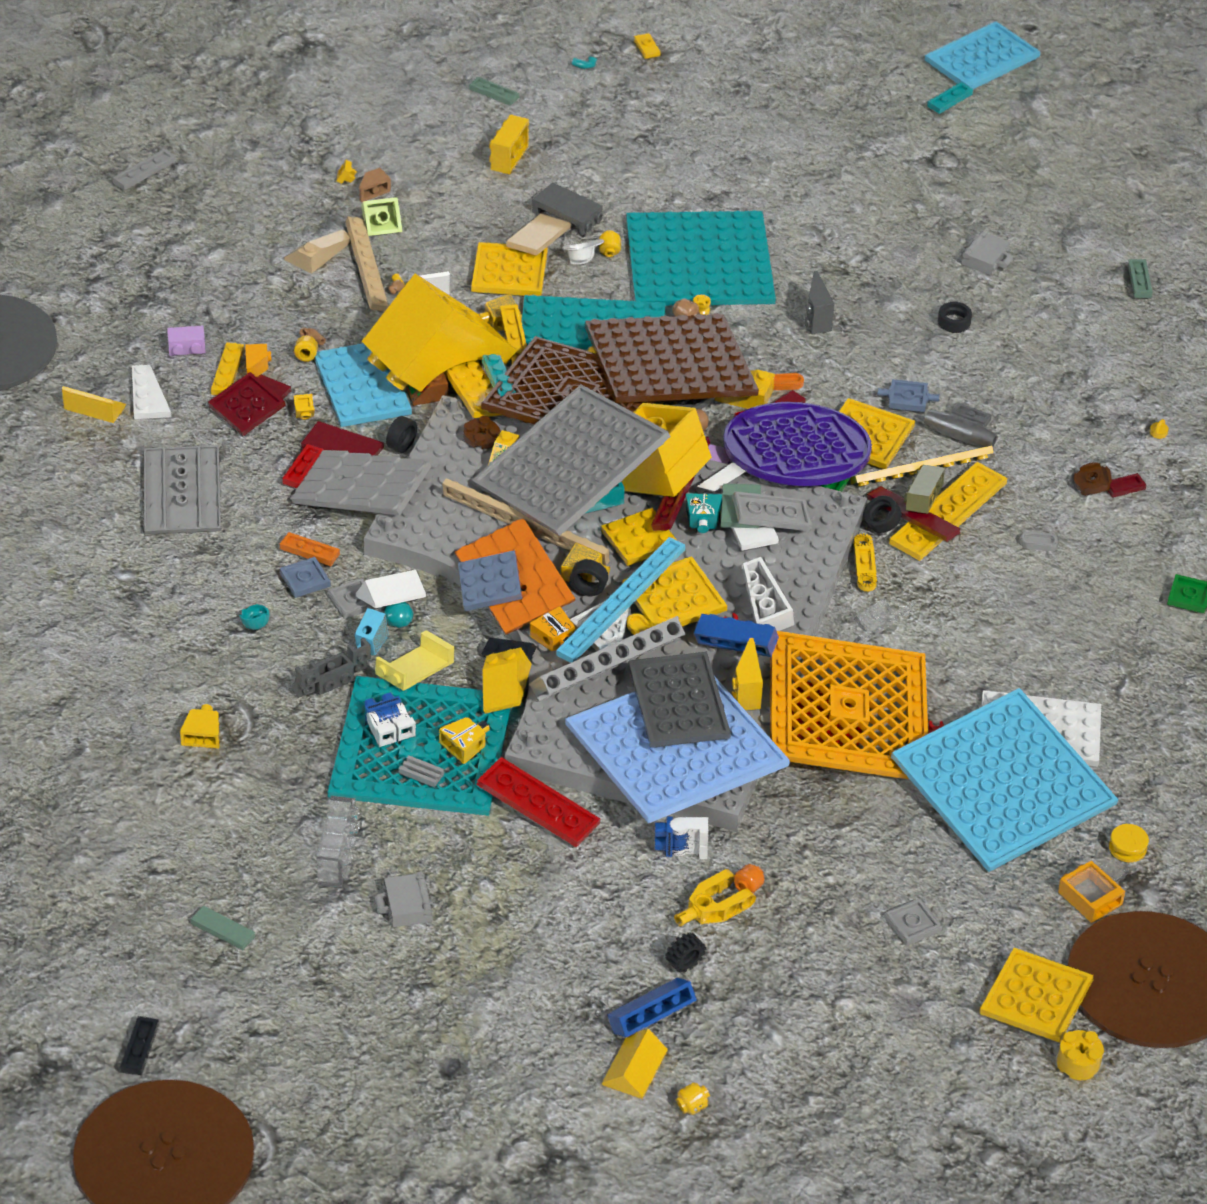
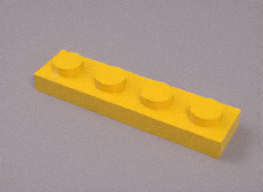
M518 304L500 306V315L506 340L517 350L510 359L511 364L516 361L527 347Z
M226 342L211 387V395L220 394L234 383L244 353V344Z

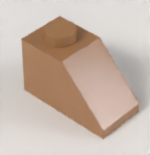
M379 167L365 173L359 187L360 202L362 203L391 192V178Z

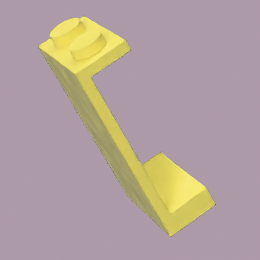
M426 630L421 633L420 647L389 663L378 656L376 658L375 674L404 691L454 663V646Z

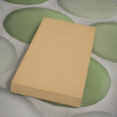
M540 214L508 239L506 246L538 255L570 229L571 223Z

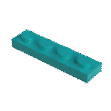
M496 354L483 355L482 363L492 387L494 388L499 381H503L501 385L502 391L500 387L497 389L498 394L502 397L507 391L513 389V384L507 382L510 377L504 375L507 370L502 358Z

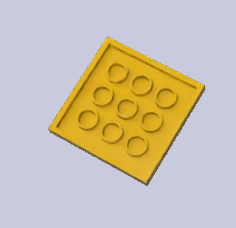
M478 242L471 292L542 296L548 247L538 255H533L509 248L506 244Z
M850 398L846 400L839 411L854 419L866 430L872 444L868 464L882 469L888 468L915 426L914 420Z
M692 556L673 562L634 602L652 626H656L676 616L679 617L681 626H685L699 621L701 614L717 615L727 611V604Z
M1013 948L982 1004L980 1014L1060 1043L1093 981V975Z

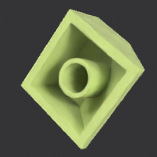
M397 197L362 202V215L368 236L402 232Z

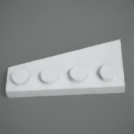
M132 366L134 419L171 417V411L151 366Z

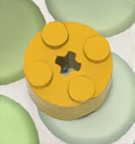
M1076 1030L1064 1034L1057 1056V1066L1062 1073H1066L1069 1075V1078L1074 1080H1088L1099 1071L1104 1047L1097 1033Z

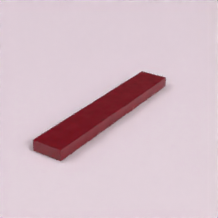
M882 486L867 494V499L870 501L878 496L886 495L891 497L901 509V518L946 542L960 534L959 527L931 512L927 514L906 510L904 498ZM884 507V509L891 512V507Z

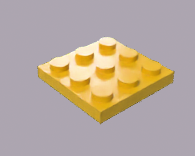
M653 508L601 526V532L627 566L648 559L669 537L677 540L670 530L653 531L651 524L656 515Z

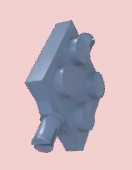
M892 379L889 389L878 388L877 394L888 396L889 408L916 412H925L927 402H939L940 394H929L927 389L928 383Z

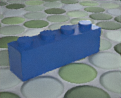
M701 614L694 631L698 644L744 652L749 638H754L757 655L767 657L772 656L779 638L776 628L770 624L762 625L752 621L736 620L732 617H718L715 614Z
M677 977L608 1013L607 1016L613 1033L626 1038L697 1001L691 982Z

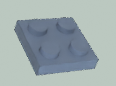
M316 557L280 568V574L295 598L331 587V581Z

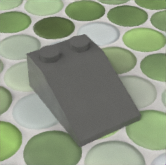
M814 271L808 303L806 304L807 317L804 319L805 326L809 328L811 334L832 331L834 302L818 271Z

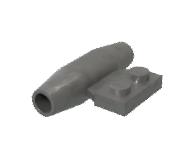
M961 403L955 406L951 414L929 410L924 419V424L938 432L972 445L994 447L997 440V434L985 428L991 421L992 414Z

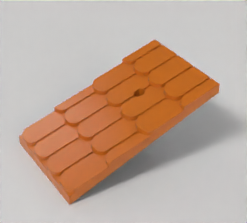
M524 518L516 520L510 525L500 528L494 533L481 537L477 541L455 551L458 560L464 562L515 550L521 590H526L521 591L523 599L488 606L505 635L529 624L559 606L562 608L575 601L574 595Z

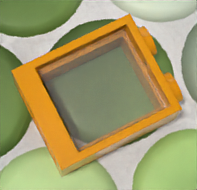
M1093 861L1081 864L1071 873L1064 874L1059 881L1058 893L1091 923L1123 905L1125 890Z

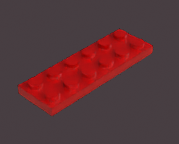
M502 757L477 780V786L576 848L600 824L601 819Z

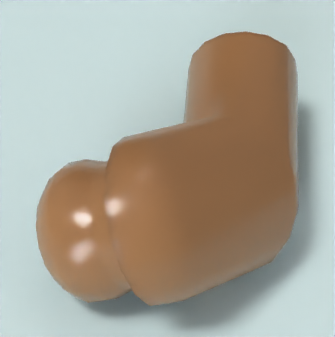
M302 328L299 332L300 336L308 335L315 338L319 345H323L326 341L316 329Z

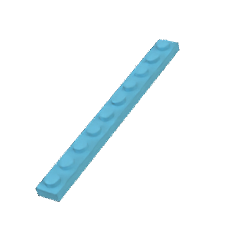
M669 537L556 650L557 656L570 663L576 661L685 551V544Z

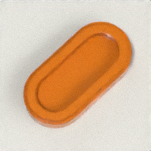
M799 373L775 374L773 390H797L804 386V377Z

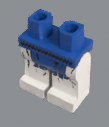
M390 692L382 696L381 702L376 703L372 698L364 701L365 720L379 747L396 742V737L398 741L415 736L416 722L408 715L399 696L394 697ZM407 728L409 730L406 733H401L402 729ZM383 735H390L388 739H383Z
M667 816V823L655 822V850H666V857H672V854L675 856L697 854L699 859H707L708 817H678L673 819V816Z

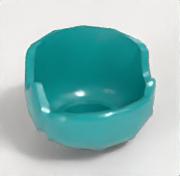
M406 602L387 605L384 611L388 625L397 628L406 627L412 622L414 615L412 608Z
M255 604L242 609V614L239 617L247 629L259 630L268 623L270 612L265 606Z

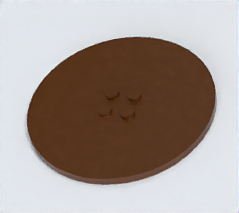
M1131 911L1101 919L1092 924L1078 937L1070 951L1067 966L1093 975V981L1079 1009L1094 1025L1119 1040L1150 1048L1183 1047L1207 1038V932L1173 915L1152 911Z
M167 1079L144 1082L112 1095L96 1107L87 1117L74 1145L73 1165L75 1177L80 1190L90 1204H230L240 1194L251 1174L254 1163V1139L244 1114L237 1105L222 1093L205 1085L184 1080Z

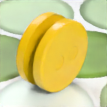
M1121 824L1115 827L1111 833L1109 850L1120 861L1137 862L1143 859L1147 853L1148 834L1137 825Z

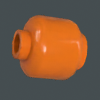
M747 864L734 875L733 880L738 891L747 888L754 894L764 884L765 879L760 867Z

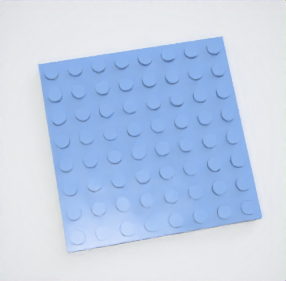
M716 677V684L731 731V738L650 748L635 691L565 719L566 726L648 824L789 766V759Z

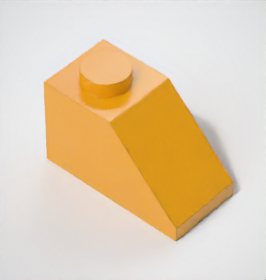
M245 344L247 373L251 372L258 377L268 370V362H272L271 351H267V344Z

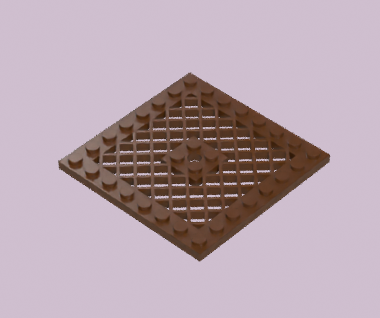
M535 336L504 374L510 377L507 382L513 384V389L507 391L501 397L497 389L502 385L503 381H499L482 401L481 409L487 410L490 413L504 415L507 418L518 419L524 423L536 424L580 384L613 402L615 401L595 353ZM655 401L617 404L634 412L642 403L653 404Z

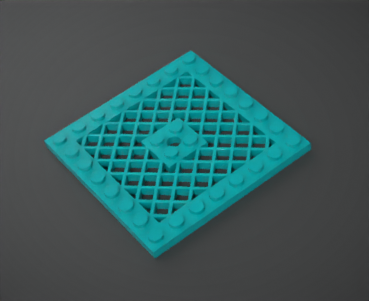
M356 676L328 789V798L490 816L493 795L477 786V780L502 756L511 708L485 714L483 711V690L417 683L403 691L381 678ZM391 692L394 697H400L407 712L411 711L413 713L409 715L410 718L412 717L414 721L419 719L421 722L416 724L415 736L402 740L401 746L396 737V742L379 747L374 735L370 733L369 725H366L364 701L372 698L377 703L382 700L384 694ZM420 705H422V706L424 707V708L421 709V710H418V709L416 708V707H418V706H420ZM442 707L444 710L438 713L436 709ZM461 709L463 713L458 715L456 711ZM481 711L483 715L477 717L475 714ZM430 713L432 716L427 719L425 715ZM450 715L452 719L446 721L444 718ZM465 717L470 718L475 724L487 721L490 730L485 733V747L481 750V754L477 753L473 759L457 767L455 763L459 760L455 756L448 758L446 755L450 752L446 748L442 749V745L439 743V729ZM438 721L440 725L435 727L433 723ZM405 728L404 731L401 730V733H406L409 730ZM386 734V735H383V737H384L385 739H388V738L390 737V735H389V734ZM371 743L375 746V747H373V748H371V749H368V748L366 747V746L370 745ZM419 743H424V744H426V745H425V746H418L417 744H419ZM393 746L395 749L388 751L386 748ZM381 752L383 755L377 758L375 754ZM399 755V760H396L394 757ZM408 755L442 769L447 767L451 769L447 773L444 772L443 777L435 787L427 784L422 786L419 783L420 781L399 773L395 775L391 773L395 769L399 771V767L403 766L404 761H407ZM369 758L371 761L365 764L363 760ZM388 760L391 762V764L387 766H384L383 764ZM377 766L380 770L373 773L371 769ZM469 770L471 773L465 775L463 772ZM363 773H366L368 775L363 779L359 777V775ZM385 775L387 779L381 781L379 778ZM458 776L460 779L455 782L451 779ZM404 777L408 780V781H406V782H404V783H401V782L399 781V780L403 779ZM446 782L448 786L442 788L440 784ZM465 784L468 788L462 790L460 787Z

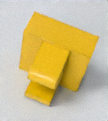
M347 159L337 172L336 181L341 184L344 181L352 183L356 178L354 176L356 170L351 167L352 162Z

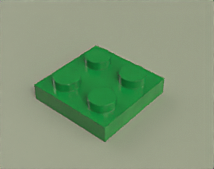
M1175 574L1167 605L1205 614L1207 608V581Z

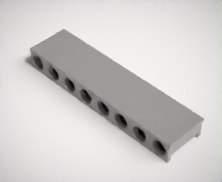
M676 616L544 674L529 683V685L532 687L537 700L541 701L628 662V660H633L673 642L674 639L685 635V632L679 622V617Z

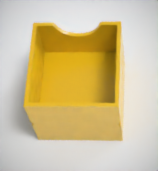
M642 403L633 413L667 430L671 437L621 481L624 491L675 497L712 458L696 408Z

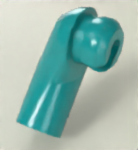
M589 56L588 61L574 58L572 65L582 69L594 68L597 58Z

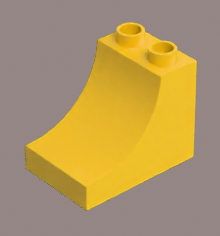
M414 273L362 340L372 351L367 358L368 361L383 372L389 368L391 371L386 376L387 380L402 391L409 384L421 392L433 379L444 371L464 362L482 360L483 355H500L504 365H506L517 351L478 313Z

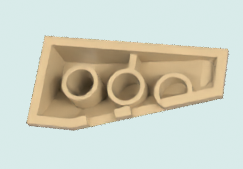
M339 230L309 241L294 249L284 257V260L312 274L351 243L349 233Z

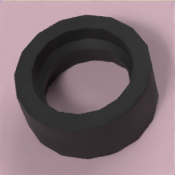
M947 302L940 307L938 325L943 330L951 333H961L969 329L971 325L972 310L964 303ZM958 315L961 316L963 319L954 320L946 316Z
M405 416L397 417L387 432V446L400 453L406 452L415 440L417 423Z
M886 495L873 498L865 507L863 514L866 523L873 531L878 533H886L895 528L902 515L897 503ZM891 507L888 517L879 522L873 521L874 516L880 509Z
M589 559L578 561L570 574V584L577 592L587 596H597L602 593L608 581L606 568L601 563ZM579 573L591 574L599 582H588Z

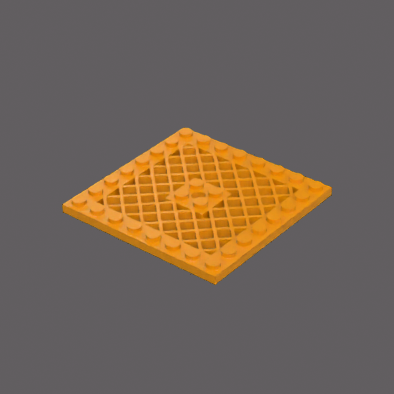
M777 631L779 638L770 657V739L786 755L789 762L909 779L891 758V755L896 748L904 747L905 742L908 745L928 734L925 653ZM800 656L804 662L800 663L796 658ZM819 659L823 665L820 666L816 660ZM838 662V663H839L840 665H842L843 667H842L841 669H839V668L835 665V663ZM809 665L814 671L810 672L806 667ZM858 665L862 670L858 672L854 666ZM829 668L833 674L829 675L825 670ZM877 668L881 674L878 675L873 669ZM800 671L804 677L800 678L796 673ZM846 671L852 675L851 678L845 674ZM896 671L900 677L897 678L892 672ZM819 674L824 680L820 681L815 676ZM867 674L872 679L868 681L864 675ZM838 677L843 683L839 684L835 679ZM887 677L891 683L887 684L883 678ZM858 680L862 686L858 687L854 682ZM810 681L814 686L810 687L806 682ZM828 683L830 684L829 689L825 686ZM877 683L881 687V689L878 690L874 686V684ZM896 686L901 692L897 693L893 687ZM800 687L805 692L801 694L796 688ZM820 690L824 695L820 697L816 691ZM887 692L892 698L888 699L883 694ZM810 696L814 702L810 703L806 697ZM877 698L882 704L878 705L873 700ZM800 702L804 708L800 709L796 704ZM897 702L902 707L898 709L893 703ZM845 703L851 704L852 708L847 707ZM820 705L824 711L820 712L816 706ZM888 708L892 713L889 715L883 709ZM810 711L815 717L811 719L806 714L807 712ZM878 714L882 720L879 721L874 715ZM800 717L805 723L801 725L796 719ZM897 717L902 722L898 724L894 718ZM820 721L824 726L821 728L816 722ZM839 723L844 729L840 731L835 725ZM888 723L892 729L888 730L884 725ZM810 727L814 733L810 734L806 729ZM859 727L864 732L860 734L855 728ZM878 729L883 735L879 737L874 731ZM830 730L834 736L830 737L826 731ZM897 732L903 738L899 740L894 734ZM800 733L805 739L801 741L796 735ZM849 733L854 738L850 740L846 734ZM820 736L825 742L821 744L816 739L817 737ZM869 736L873 742L869 743L865 737ZM839 739L844 745L840 746L835 741ZM888 739V740H890L893 744H892L891 746H889V745L885 742V740ZM859 742L864 748L860 750L855 745L856 743ZM877 745L883 749L881 753L875 748Z

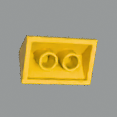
M64 386L62 388L65 410L114 423L126 406L125 403Z
M649 1028L626 1037L602 1085L643 1099L667 1053V1048Z

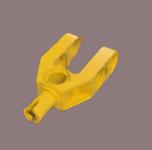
M725 869L700 882L689 898L688 908L675 914L674 919L680 927L693 919L697 920L700 924L724 922L750 908L754 904L756 896L746 888L716 903L712 896L722 893V890L728 888L734 882V874L729 869Z

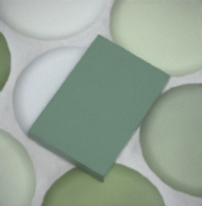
M723 483L721 527L759 528L757 525L738 523L732 495L734 491L761 494V485Z

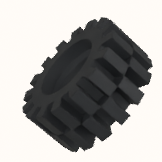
M690 932L687 935L685 933L682 934L681 938L677 937V941L671 943L672 946L667 948L668 952L665 954L666 960L679 973H682V971L687 972V969H693V965L697 966L699 964L698 961H701L703 959L702 956L706 953V947L694 933L691 934Z

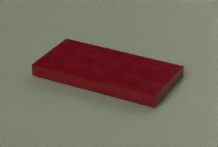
M320 421L315 424L301 442V448L309 444L324 450L369 453L371 456H378L384 448V442Z

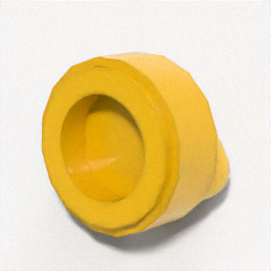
M1164 419L1151 424V436L1157 439L1167 437L1169 428L1165 424Z

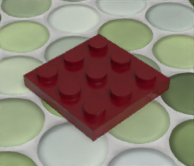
M251 372L208 401L209 407L242 436H245L286 406L285 401Z

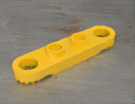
M859 533L854 538L857 585L859 589L869 592L873 591L877 586L873 538L870 535L868 536V534ZM860 541H865V542H867V544L865 543V545H864V543H863V545H862V543H860ZM863 581H870L871 584L869 583L868 585L867 583L866 585V583H864Z

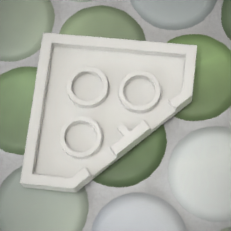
M604 602L571 618L570 620L574 624L575 630ZM629 608L591 645L596 651L623 640Z

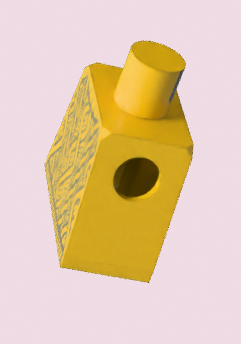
M511 294L486 302L485 312L479 315L496 331H503L500 306L515 305L516 303Z
M575 543L561 566V577L564 581L570 582V574L578 561L589 559L602 564V554ZM603 565L606 568L609 576L610 567ZM579 573L584 580L594 583L596 577L588 573Z

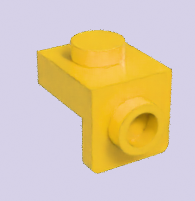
M312 394L294 395L296 418L307 420L314 417L315 409Z

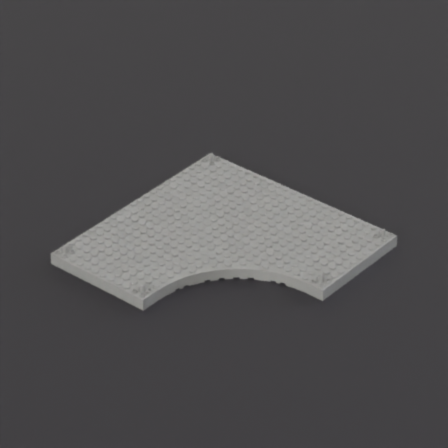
M442 395L408 459L428 461L432 467L401 515L377 513L364 537V555L403 564L437 577L443 576L448 579L449 583L453 585L456 583L461 586L458 567L460 561L455 555V551L477 541L481 537L494 533L500 528L510 525L448 498L443 494L442 483L447 478L502 502L475 486L472 481L488 466L493 447L481 449L482 446L476 445L474 448L464 441V424L476 418L471 416L462 400ZM504 415L489 417L491 421L499 426L501 431L504 430L518 434L519 438L535 425L524 423L518 419L507 418ZM709 460L695 475L688 493L723 495V486L716 491L697 486L729 464ZM744 472L727 484L761 485V494L805 499L812 528L810 531L774 527L779 538L777 544L742 551L732 528L721 527V516L717 528L709 529L707 533H700L697 528H691L686 512L685 497L670 530L677 541L685 544V551L674 562L691 556L694 558L727 604V611L717 614V616H726L728 618L732 617V614L735 613L740 621L754 622L744 577L743 563L761 557L793 609L794 625L780 631L816 637L854 544V538L858 534L864 519L863 514L867 498L821 486H795L775 483ZM624 491V504L585 513L566 530L582 538H587L593 543L603 545L609 549L610 562L607 564L610 567L607 584L603 592L597 596L583 595L577 592L570 582L565 581L575 597L574 602L562 607L569 619L606 601L622 585V580L629 578L646 561L643 560L627 566L601 532V526L653 508L657 513L664 498L663 495ZM535 536L561 575V566L570 551ZM635 603L629 607L628 616L635 613L643 615ZM697 621L682 626L685 635L674 639L673 642L633 659L707 651L714 676L731 694V691H734L732 678L735 677L736 668L743 652L698 644L694 635L698 624ZM530 623L509 633L515 641L530 642L537 648L530 660L532 665L527 679L529 691L526 707L519 726L505 753V759L538 780L631 804L566 726L565 720L568 717L634 692L635 689L628 662L538 701L529 683L570 662L558 657L556 651L549 650L531 638ZM627 626L625 627L623 640L633 636ZM590 646L578 659L597 651ZM757 655L763 680L761 709L745 711L770 738V657ZM800 656L796 658L800 663L804 662ZM799 671L796 674L800 677L801 672ZM758 779L671 815L679 817H708L709 825L737 832Z

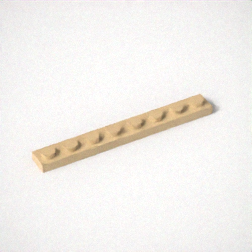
M347 216L345 223L369 308L385 312L389 306L364 219Z

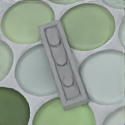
M163 149L113 177V183L125 191L176 162V156Z

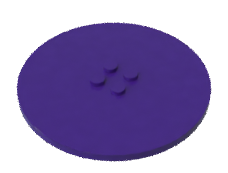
M801 402L769 403L747 409L739 413L727 424L723 435L724 450L731 461L758 478L795 486L826 485L850 478L867 465L872 448L871 439L866 430L851 417L831 408Z

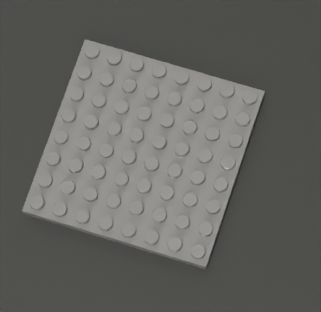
M580 384L472 481L478 488L560 536L671 436L667 430Z

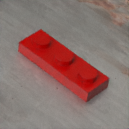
M307 444L282 478L283 484L298 488L324 449Z

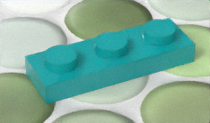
M960 82L929 100L927 107L940 114L973 95V89Z

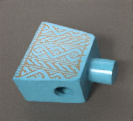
M367 608L355 632L356 646L359 648L361 647V639L365 638L370 644L371 655L374 656L388 638L389 633L386 614Z

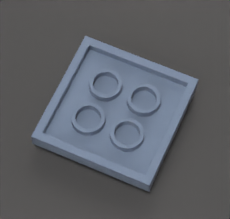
M515 550L458 563L465 611L523 599Z

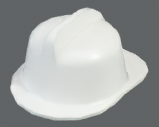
M598 239L580 244L563 246V249L568 251L571 264H584L593 258L595 246L602 244L604 240Z

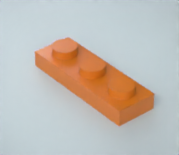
M288 532L280 543L281 550L308 559L316 557L319 563L332 566L340 555V549L291 532Z

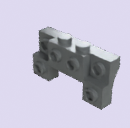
M362 638L361 647L357 649L351 644L347 645V655L341 652L316 664L312 660L309 662V670L304 672L299 666L295 667V682L292 684L293 692L298 698L314 691L322 695L353 681L354 673L367 668V660L371 659L370 644L365 638Z

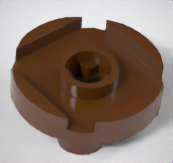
M481 416L464 424L463 439L471 447L475 448L477 445L482 446L481 449H489L494 446L501 430L488 416Z
M1097 462L1085 464L1080 467V471L1077 474H1074L1075 486L1084 496L1106 492L1110 489L1112 482L1111 471L1106 465L1104 467Z

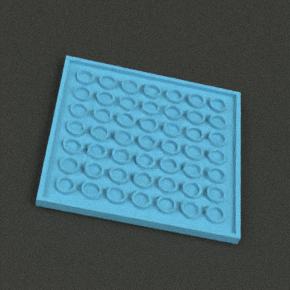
M1020 688L892 752L891 755L895 763L988 872L1115 806L1119 800Z

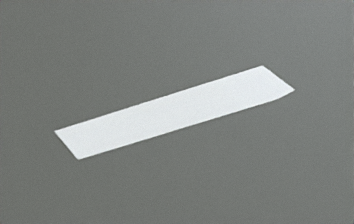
M733 462L697 487L716 491L723 486V483L727 484L746 471Z

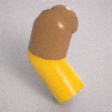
M399 274L392 276L393 283L388 288L392 294L400 292L405 286Z

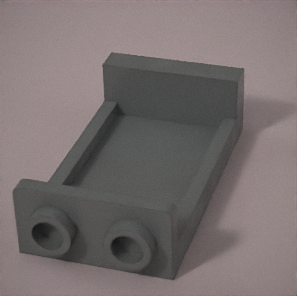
M553 182L532 199V213L538 215L545 210L579 226V234L582 236L597 223L601 222L603 218L602 205Z

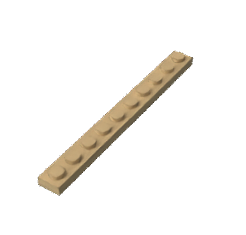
M447 478L442 483L443 494L448 498L507 524L524 518L535 536L571 551L575 543H578L601 553L602 565L607 566L610 562L609 549L603 545L593 543L587 538L573 534L571 531H565L558 536L504 502H499L488 495H483L472 488H467Z

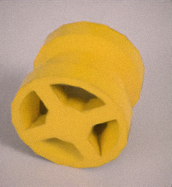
M706 295L695 296L693 302L698 304L700 314L708 315L710 313V298Z

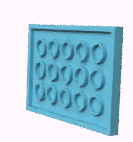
M995 21L926 54L925 61L957 84L962 82L975 89L1039 58L1040 51Z
M364 343L318 351L314 358L341 427L412 414V408L405 391L394 386L386 378L391 370L387 368L383 372L370 363L367 358L372 351Z

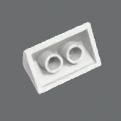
M412 570L365 580L356 592V597L374 608L424 598L426 597V592L417 571Z

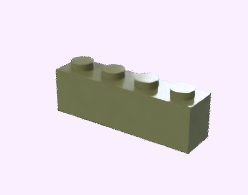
M923 464L920 471H917L916 478H913L912 485H909L908 492H905L904 503H906V510L929 513L944 485L945 468Z

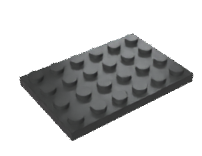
M707 651L628 660V667L650 748L731 738V731Z

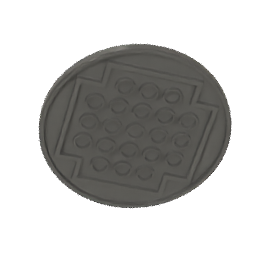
M0 295L1 391L18 386L38 375L51 362L57 349L56 328L48 314L29 301L8 295Z

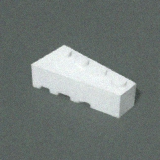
M759 557L743 563L744 577L754 622L762 625L770 624L776 628V631L793 626V609L763 559Z

